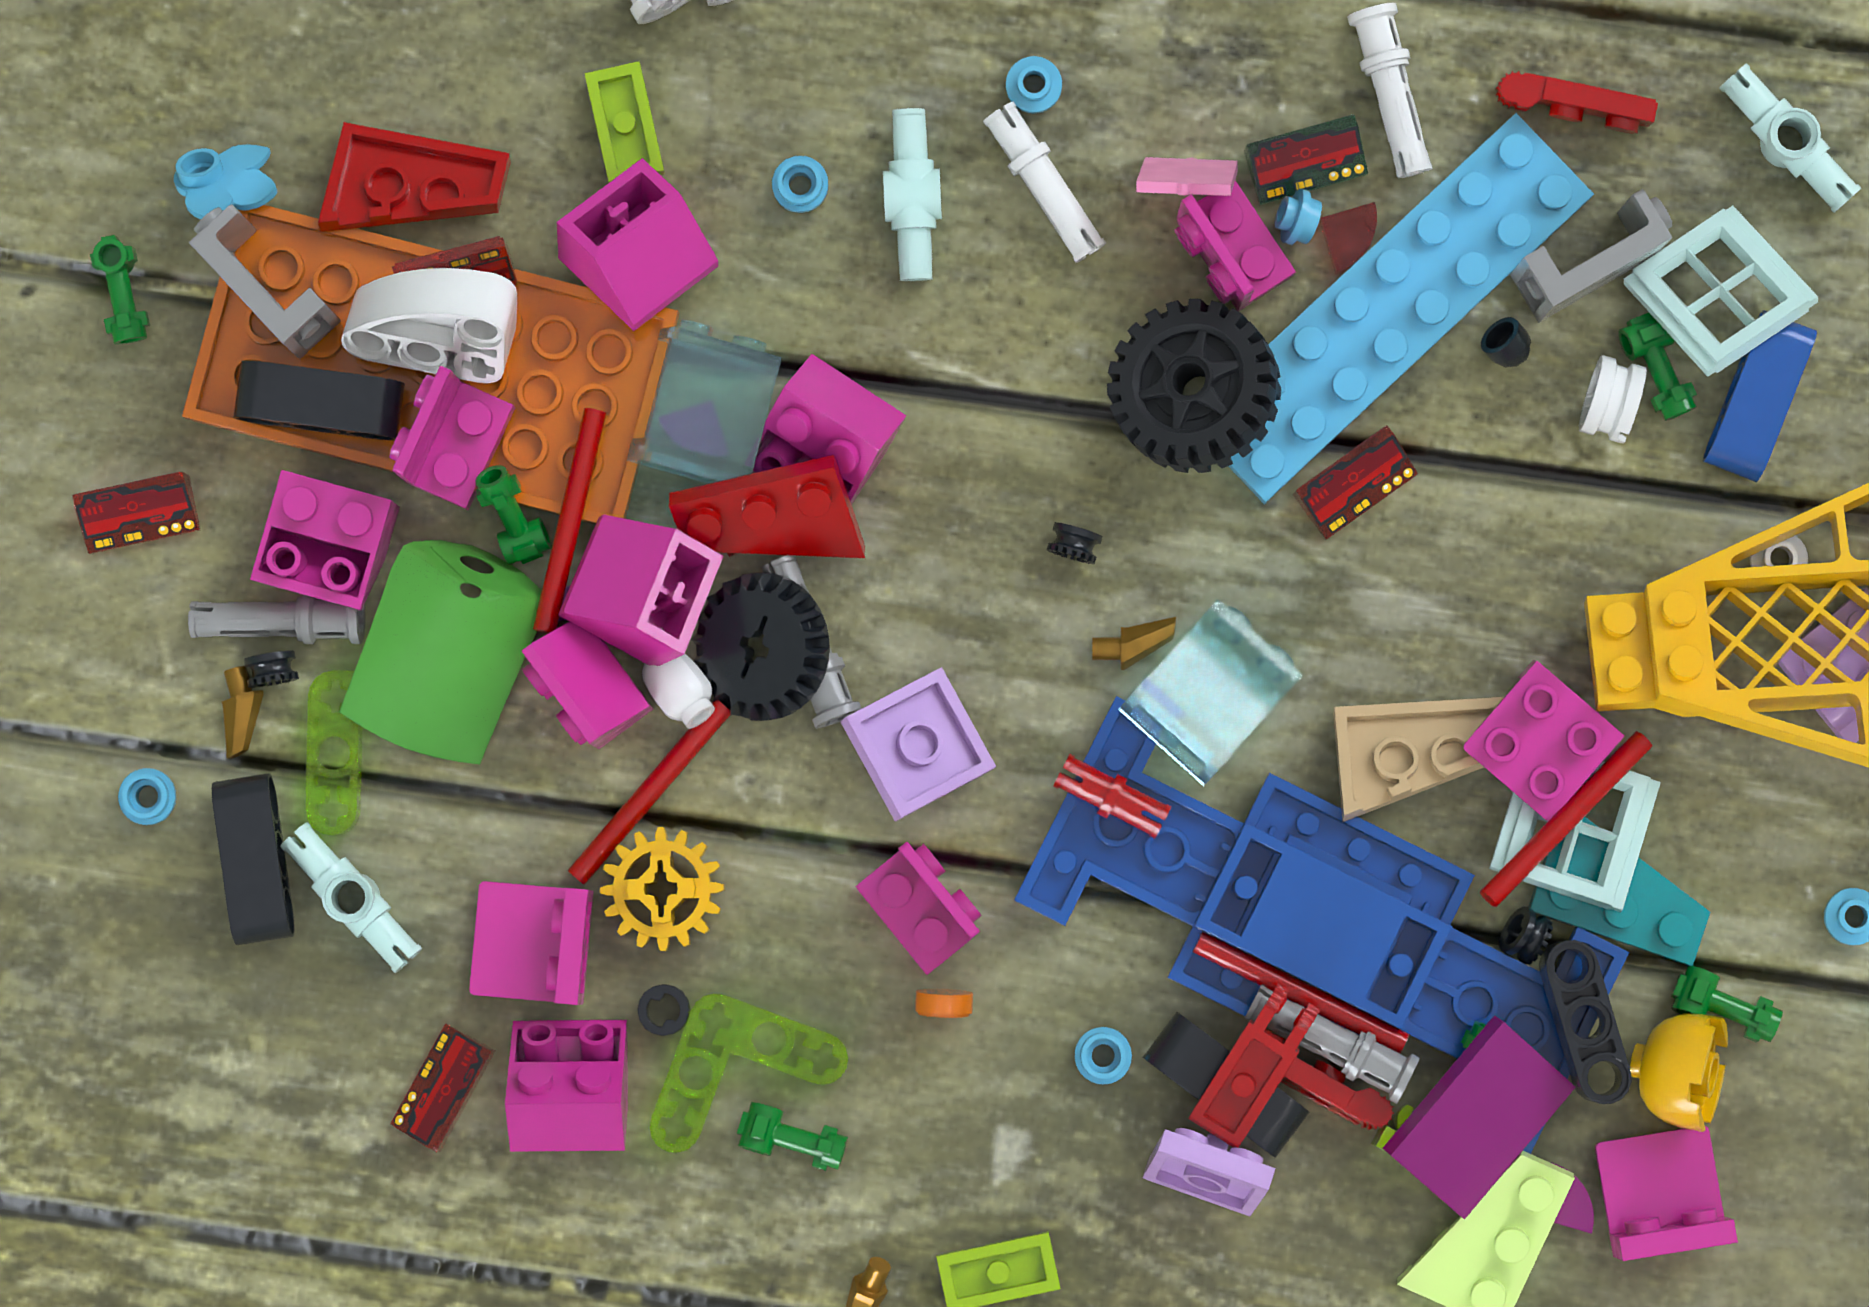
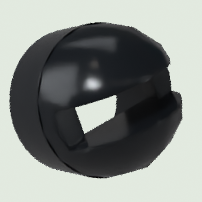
M1506 317L1496 321L1487 329L1481 340V349L1493 362L1505 368L1517 367L1527 360L1530 353L1531 339L1527 330L1515 318Z

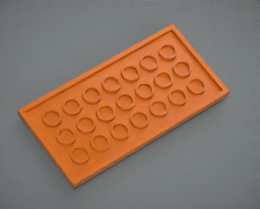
M267 205L251 210H238L257 230L235 251V257L284 310L310 287L336 314L341 322L299 359L281 343L228 284L219 277L182 417L198 423L393 472L396 461L390 459L389 456L394 441L263 425L234 419L241 361H261L401 381L405 383L398 433L403 427L411 430L420 408L414 406L417 391L427 374L433 377L436 374L367 361L350 354L343 347L341 338L354 295L358 288L379 278L399 272L425 269L427 267L451 268L449 265L450 261L467 256L357 228L320 232L318 218ZM470 258L471 264L455 269H470L473 265L486 261ZM512 268L515 280L511 282L516 287L518 293L517 322L503 376L500 380L493 383H477L460 379L465 384L515 406V410L489 467L502 465L506 467L510 476L516 475L521 485V492L514 495L519 505L560 515L584 408L604 411L607 414L582 521L596 525L598 517L602 515L625 519L679 318L678 310L665 307L633 331L588 287Z

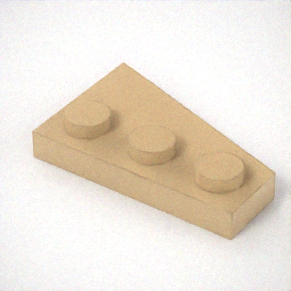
M1504 697L1334 707L1333 720L1342 821L1345 822L1484 768L1464 750L1463 745Z

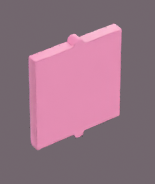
M1145 157L1136 181V192L1167 193L1182 196L1189 194L1231 196L1238 172V161Z

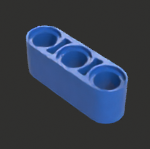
M1762 310L1759 317L1765 314L1767 311ZM1792 322L1741 357L1708 441L1703 462L1756 483L1758 482L1767 466L1817 335L1816 330Z

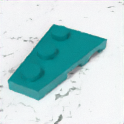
M1583 818L1582 822L1598 827L1588 818ZM1579 833L1567 873L1597 882L1609 842ZM1565 837L1544 858L1542 865L1556 869ZM1639 857L1621 912L1612 909L1608 910L1535 886L1528 906L1536 914L1574 927H1580L1588 932L1687 966H1693L1711 913Z

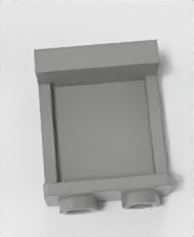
M1643 189L1634 193L1617 212L1630 236L1563 275L1560 274L1544 246L1528 254L1520 261L1510 276L1538 323L1640 265L1658 253L1673 238L1668 231L1672 227V220L1666 208L1657 197L1649 199Z
M233 204L229 205L225 210H222L220 207L213 209L197 223L194 228L197 235L189 244L281 343L299 359L341 322L336 314L310 287L284 310L235 257V251L257 230Z

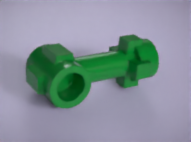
M115 235L101 237V241L96 244L93 253L90 254L92 267L96 270H102L106 274L114 316L104 319L106 333L112 334L113 343L116 345L142 341L147 338L145 327L150 326L146 311H136L129 273L133 270L135 263L138 262L136 249L132 246H125Z
M1649 312L1629 320L1626 327L1619 329V341L1628 359L1633 361L1640 357L1644 358L1659 392L1658 395L1650 399L1655 412L1661 411L1665 421H1668L1695 409L1697 406L1693 397L1697 393L1692 382L1680 384L1664 349L1674 344L1675 340Z
M502 465L492 466L482 471L475 480L478 487L475 489L476 497L482 507L493 504L506 529L497 533L498 543L506 562L509 565L519 561L525 564L543 557L544 551L552 549L551 539L540 517L530 521L526 520L514 495L521 492V485L516 475L510 476L506 467Z
M1687 966L1685 974L1678 976L1671 997L1675 998L1671 1008L1678 1014L1703 1015L1710 1011L1746 1026L1744 1038L1756 1043L1760 1039L1768 1042L1772 1041L1783 1015L1782 1010L1773 1007L1774 1001L1760 996L1753 1005L1716 990L1720 977L1696 966Z
M751 1102L748 1112L743 1111L737 1135H741L738 1147L771 1156L773 1146L776 1145L813 1156V1168L826 1171L827 1167L839 1169L848 1137L837 1134V1128L824 1125L821 1134L786 1125L781 1123L784 1111L756 1102Z

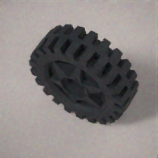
M1189 299L1187 306H1183L1178 300L1166 303V312L1161 314L1155 308L1146 313L1145 316L1149 322L1142 327L1135 322L1127 330L1131 339L1128 343L1120 340L1115 349L1119 359L1117 362L1110 361L1108 374L1112 379V383H1107V395L1112 402V405H1110L1112 414L1129 441L1146 457H1149L1156 464L1164 468L1168 465L1175 471L1188 473L1189 468H1194L1198 473L1211 472V465L1213 464L1225 468L1233 464L1231 457L1239 453L1244 458L1253 451L1249 444L1255 438L1261 442L1268 433L1265 427L1267 420L1274 422L1278 412L1274 403L1275 400H1281V386L1278 382V378L1281 376L1278 364L1262 334L1243 314L1234 308L1229 310L1223 303L1211 300L1210 305H1207L1202 299ZM1205 377V383L1200 391L1193 395H1183L1184 387L1191 379Z

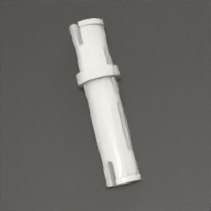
M1014 101L1003 106L1004 110H996L983 122L986 127H989L1010 159L1011 163L1008 165V168L1013 176L1018 174L1021 176L1073 255L1075 263H1078L1085 259L1087 254L1091 255L1103 247L1106 241L1104 238H1101L1047 156L1051 150L1046 142H1038L1018 112Z

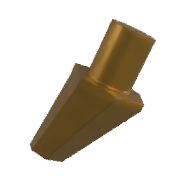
M1176 617L1130 627H1121V637H1092V660H1121V670L1127 669L1174 639Z
M238 666L224 671L231 697L221 702L224 714L227 759H233L248 751L264 695L263 690L252 691V687H248L247 680L249 676L245 666Z
M880 1257L870 1258L865 1271L853 1277L846 1307H879L888 1293L885 1280L891 1266L885 1259Z

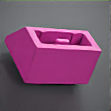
M643 158L556 222L558 259L633 331L718 267L716 255L681 194Z
M811 354L783 387L743 465L757 473L834 455L852 505L886 454L907 415Z
M281 470L250 580L362 611L385 561L400 506L390 499Z
M602 515L598 517L558 615L649 666L663 665L685 654L723 555L674 528Z
M570 621L522 650V653L530 662L522 668L523 673L541 696H544L547 700L555 696L561 704L563 710L555 716L575 743L578 742L580 745H583L588 741L590 745L600 749L653 710V707L606 643Z
M627 1020L513 1021L505 1097L510 1152L625 1151L628 1113Z

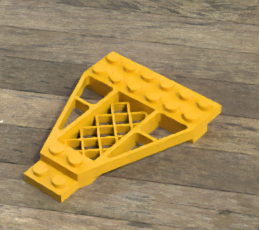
M1869 483L1646 585L1644 592L1586 596L1584 608L1596 711L1655 708L1681 717L1701 716L1869 768V672L1861 681L1854 682L1832 664L1847 645L1869 662V644L1857 635L1869 621V595L1857 587L1869 586V560H1857L1851 556L1844 514L1869 502ZM1829 521L1831 523L1836 558L1834 562L1734 568L1732 566L1734 563L1823 522ZM1832 588L1819 604L1800 591ZM1775 591L1761 608L1743 594ZM1840 591L1866 611L1851 630L1825 610ZM1718 595L1707 607L1706 596ZM1783 595L1809 615L1794 633L1768 614ZM1726 599L1752 618L1736 637L1711 618ZM1815 620L1841 640L1826 658L1822 657L1800 639ZM1758 624L1784 643L1768 662L1743 643ZM1711 635L1726 646V649L1715 661L1713 659ZM1790 649L1816 669L1803 685L1794 684L1774 668ZM1732 653H1735L1759 672L1745 689L1737 688L1717 672ZM1822 674L1833 682L1814 684ZM1765 678L1776 686L1757 688ZM1854 707L1860 744L1765 716L1758 712Z

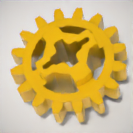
M657 827L655 841L649 842L645 835L638 831L634 833L637 846L631 851L620 844L615 848L618 855L623 859L620 865H604L603 870L609 875L614 876V882L612 885L600 887V894L613 896L615 904L609 906L604 911L605 916L614 917L621 915L624 921L620 924L617 933L620 936H624L633 929L639 932L636 945L638 947L644 948L651 937H656L659 950L668 951L670 937L675 936L684 947L691 945L688 932L694 927L697 931L704 934L710 930L707 923L702 919L705 913L720 914L722 910L717 904L711 902V895L725 891V885L711 882L710 875L715 873L721 866L718 861L708 863L702 861L701 858L708 848L704 842L699 843L692 849L686 847L688 832L681 830L673 842L668 841L665 827ZM673 852L685 857L694 866L699 878H685L674 868ZM651 853L650 867L640 878L626 880L632 866L640 858ZM662 862L663 872L666 873L667 881L677 884L678 887L677 894H671L667 897V905H664V916H662V906H659L658 897L648 895V884L658 882V874L661 873ZM699 898L693 913L686 920L674 926L675 911L686 899ZM626 900H640L651 911L652 926L640 921L632 913Z

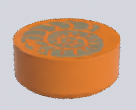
M952 989L917 990L915 1011L918 1012V1015L927 1017H968L973 1012V992Z

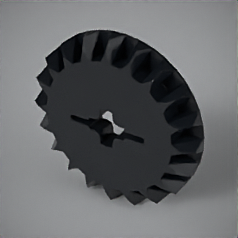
M774 573L742 574L736 579L722 583L723 587L707 597L708 604L698 619L697 634L691 639L696 644L697 654L693 662L710 682L714 696L713 702L719 700L730 710V715L745 717L751 721L775 720L793 714L814 696L827 671L830 653L829 633L818 604L795 581ZM763 633L762 644L769 648L768 655L757 656L753 660L754 649L748 646L749 638L760 637Z

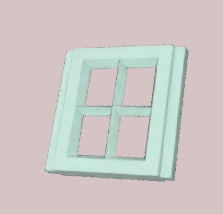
M1733 205L1726 210L1723 208L1635 267L1633 273L1624 278V285L1707 377L1714 372H1720L1809 312V308L1818 303V296ZM1718 239H1721L1746 266L1723 283H1720L1696 257L1697 253ZM1685 261L1712 289L1689 306H1686L1661 279V277ZM1753 274L1780 302V304L1756 320L1729 292V290ZM1718 298L1745 325L1743 329L1722 343L1694 315Z
M1602 762V763L1596 768V770L1589 776V778L1582 784V786L1593 776V774H1594L1605 762ZM1629 771L1613 787V789L1624 792L1613 831L1584 823L1581 820L1566 835L1556 869L1538 864L1523 882L1608 910L1612 909L1621 912L1661 782ZM1512 792L1489 869L1497 872L1532 838L1538 819L1545 822L1549 821L1541 817L1514 792ZM1579 833L1609 842L1597 882L1567 873Z

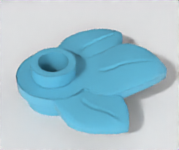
M250 144L237 145L220 154L212 149L201 148L189 151L181 156L176 163L174 183L177 191L186 197L185 204L187 210L194 217L202 219L207 213L217 207L225 210L229 205L233 204L238 210H251L271 201L277 194L276 185L271 178L259 170L268 160L271 154L270 148Z

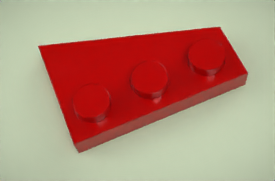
M344 122L318 220L319 231L326 232L499 213L511 163L510 153Z
M834 455L669 493L668 506L677 530L717 553L865 558V543Z

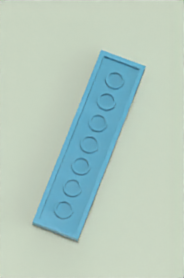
M1515 113L1268 344L1274 354L1281 376L1278 378L1281 386V400H1275L1274 403L1278 412L1274 422L1267 420L1265 427L1268 433L1260 442L1255 438L1249 444L1253 451L1244 458L1239 453L1231 457L1233 464L1228 467L1265 504L1511 274L1525 256L1534 252L1591 199L1594 193L1528 124Z

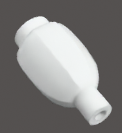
M686 654L660 666H649L644 663L642 670L643 681L654 701L670 719L683 721L686 727L690 729L700 725L713 714L715 707L710 702L712 694L711 684L700 668Z

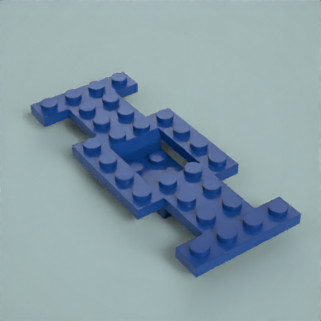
M1117 696L1115 697L1083 762L1113 778L1117 774L1127 778L1126 785L1172 807L1165 821L1147 811L1141 812L1143 815L1162 824L1158 835L1153 839L1149 834L1111 814L1106 819L1097 814L1098 807L1067 793L1014 901L1065 926L1091 875L1191 925L1192 928L1167 978L1243 1016H1246L1261 986L1193 953L1192 951L1202 931L1409 1033L1410 1036L1456 1059L1466 1049L1461 1043L1466 1029L1471 1030L1475 1021L1487 1024L1495 1015L1568 1079L1570 1073L1540 971L1451 926L1475 876L1474 874L1359 817L1343 822L1341 808L1271 773H1268L1244 823L1142 773L1167 721ZM1076 775L1075 780L1082 782L1083 779ZM1575 927L1569 940L1583 942L1594 951L1609 995L1629 952L1580 927ZM1564 950L1555 966L1557 976L1567 983L1575 981L1581 975L1583 968L1582 960L1574 951ZM1583 1005L1573 1013L1571 1027L1580 1038H1588L1598 1018L1596 1011L1590 1006ZM1332 1022V1023H1334V1024H1336V1025H1338V1026H1340V1027H1342V1028H1344V1029H1347V1028H1345V1027H1343V1026H1341V1025H1339V1024H1337V1023H1335V1022ZM1544 1126L1523 1151L1531 1154Z

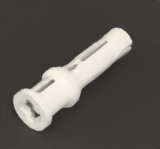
M1385 3L1356 11L1347 16L1349 25L1356 27L1364 59L1360 62L1361 71L1365 72L1366 76H1371L1376 90L1378 105L1394 158L1397 178H1405L1424 173L1423 171H1429L1433 168L1425 147L1421 125L1408 83L1405 67L1409 65L1410 54L1408 49L1402 48L1394 19V15L1398 13L1396 3Z

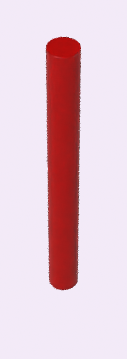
M584 408L533 630L549 634L557 629L558 614L564 599L607 414L601 410Z
M719 700L711 702L715 707L713 714L700 725L686 731L567 870L583 885L589 881L613 853L615 848L625 839L728 719L730 710Z
M1635 731L1569 801L1480 890L1481 896L1490 905L1497 907L1652 748L1651 742L1642 733Z
M1203 931L1196 942L1193 953L1260 986L1263 985L1271 991L1279 983L1289 990L1287 994L1288 1000L1305 1008L1310 1003L1320 1009L1318 1015L1359 1035L1361 1031L1365 1033L1369 1031L1376 1035V1042L1398 1053H1401L1407 1042L1409 1033Z

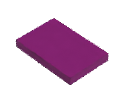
M1494 1015L1382 1149L1465 1220L1576 1087L1504 1021Z

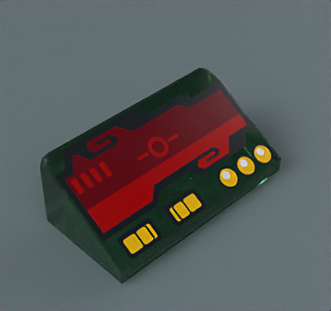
M1354 114L1247 144L1244 150L1259 205L1283 199L1285 196L1291 197L1298 189L1312 191L1368 175L1359 127Z

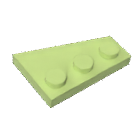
M1522 1151L1464 1220L1459 1216L1449 1228L1446 1227L1432 1241V1246L1413 1265L1410 1264L1397 1278V1285L1446 1307H1514L1575 1179L1574 1173Z

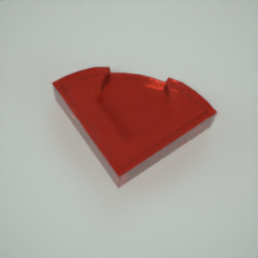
M1375 202L1320 218L1319 222L1335 274L1352 267L1368 250L1377 225Z

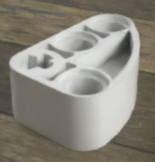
M432 268L399 272L374 280L356 290L341 342L350 354L363 360L436 374L439 367L443 366L452 370L462 380L477 383L497 382L503 376L516 331L518 293L510 280L490 272L455 268Z

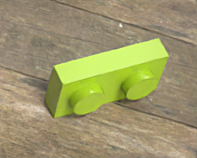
M640 61L584 73L608 182H611L642 158L660 175H664L665 170Z
M1049 1231L936 1255L947 1307H979L1061 1289Z

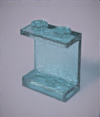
M681 320L679 327L674 326L660 329L658 340L666 342L668 345L645 435L642 438H632L626 461L708 484L752 474L782 357L765 353L767 344L756 339L734 335L731 343L712 337L714 328L694 321Z
M1217 599L1118 710L1204 786L1303 675L1294 668L1295 665L1292 658L1283 649L1273 644L1269 645L1252 630L1250 621L1242 612L1234 607H1226Z

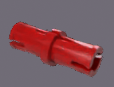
M1069 754L1062 768L1081 777L1083 781L1079 782L1060 772L1053 787L1060 788L1098 807L1097 814L1106 819L1111 814L1149 834L1153 839L1156 838L1162 824L1143 815L1141 812L1147 811L1165 821L1172 807L1171 805L1164 804L1126 785L1127 778L1119 774L1113 778L1075 758L1074 755Z

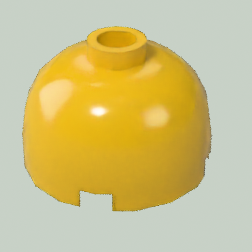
M1684 1013L1669 1017L1652 1029L1646 1045L1640 1043L1635 1045L1630 1063L1631 1077L1640 1079V1096L1650 1112L1663 1122L1700 1132L1706 1130L1704 1122L1711 1123L1719 1101L1726 1066L1719 1064V1054L1716 1052V1046L1726 1048L1728 1046L1727 1023L1724 1018Z

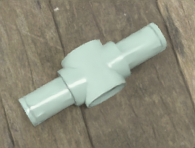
M1747 63L1720 86L1719 89L1725 92L1754 124L1750 129L1759 137L1761 152L1765 159L1774 166L1787 168L1795 178L1801 175L1831 207L1833 213L1861 189L1826 152L1830 147L1820 137V124L1815 116L1807 110L1793 108L1785 98L1779 101L1750 70V66ZM1780 126L1794 127L1799 131L1803 140L1801 150L1792 151L1781 145L1777 134Z
M896 109L892 111L894 161L888 162L889 171H883L885 222H891V230L897 231L900 281L932 280L931 229H936V220L942 219L940 168L934 169V160L928 159L925 109Z
M306 822L294 831L306 848L295 837L291 836L280 847L313 880L314 884L311 888L322 899L323 907L327 914L336 921L343 922L357 938L363 936L391 966V970L397 973L408 964V961L398 952L397 947L408 959H413L422 950V947L419 944L417 945L388 913L391 907L380 896V891L375 881L367 875L359 873L346 857L339 859L314 832L312 826ZM355 881L363 888L365 901L359 911L354 914H347L339 906L337 897L339 890L344 884Z

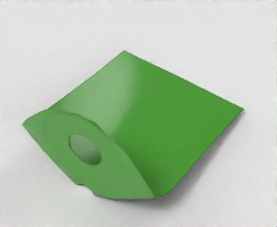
M443 540L413 541L404 545L390 570L374 620L339 712L375 735L405 749L431 757L480 765L525 659L522 650L532 643L537 631L533 630L542 592L541 589L518 568L473 545ZM468 556L482 560L490 565L494 572L486 574L474 571L465 566L460 561V558ZM461 584L474 585L480 588L482 592L478 597H467L461 592Z

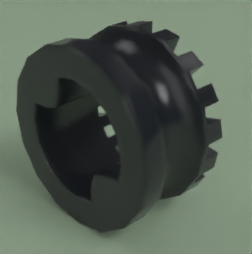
M1055 522L1053 531H1055L1057 538L1054 542L1048 543L1047 551L1064 558L1071 555V560L1075 561L1077 557L1079 562L1094 565L1097 557L1094 556L1092 550L1095 545L1101 544L1103 536L1083 528Z
M278 651L245 658V667H249L252 670V677L247 680L248 687H264L266 683L267 686H272V680H275L276 685L298 680V672L291 669V661L296 658L295 651Z
M1522 906L1506 922L1501 932L1499 948L1507 955L1517 953V959L1520 962L1530 965L1538 959V955L1541 956L1544 951L1540 947L1544 946L1547 948L1549 943L1544 940L1551 939L1552 934L1550 932L1553 931L1551 926L1553 923L1545 916L1536 918V914L1532 909Z
M662 984L653 986L645 991L639 1000L637 1010L639 1020L645 1029L653 1034L665 1036L675 1034L685 1026L689 1020L691 1009L689 1000L682 990L672 985ZM665 993L678 1001L680 1014L676 1021L667 1019L663 1026H658L649 1017V1002L652 999L661 1001Z

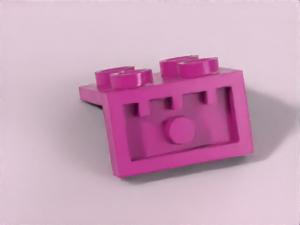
M1236 180L1231 196L1207 195L1197 202L1193 195L1190 194L1181 200L1176 218L1179 227L1175 228L1174 231L1187 253L1192 258L1200 254L1207 264L1210 274L1205 276L1221 303L1226 304L1231 301L1239 312L1295 275V269Z
M440 366L435 377L427 374L423 379L414 400V406L420 408L411 430L406 427L400 430L392 446L389 458L396 461L392 471L407 484L465 510H469L476 495L475 489L478 488L475 480L482 471L489 467L515 410V406L461 382L452 370Z
M1532 660L1518 678L1520 680L1468 738L1463 748L1545 820H1550L1569 801L1625 735L1537 660Z
M905 842L898 848L899 851L855 887L924 973L928 975L980 933L974 922L982 915L961 889L957 890L953 895H950L937 878L946 871L925 844L914 850L908 842Z
M488 881L481 882L478 890L470 993L478 996L583 1005L594 891Z
M1705 1126L1706 1130L1704 1132L1682 1128L1602 1141L1595 1144V1154L1613 1257L1622 1261L1738 1243L1734 1219L1724 1216L1708 1127Z

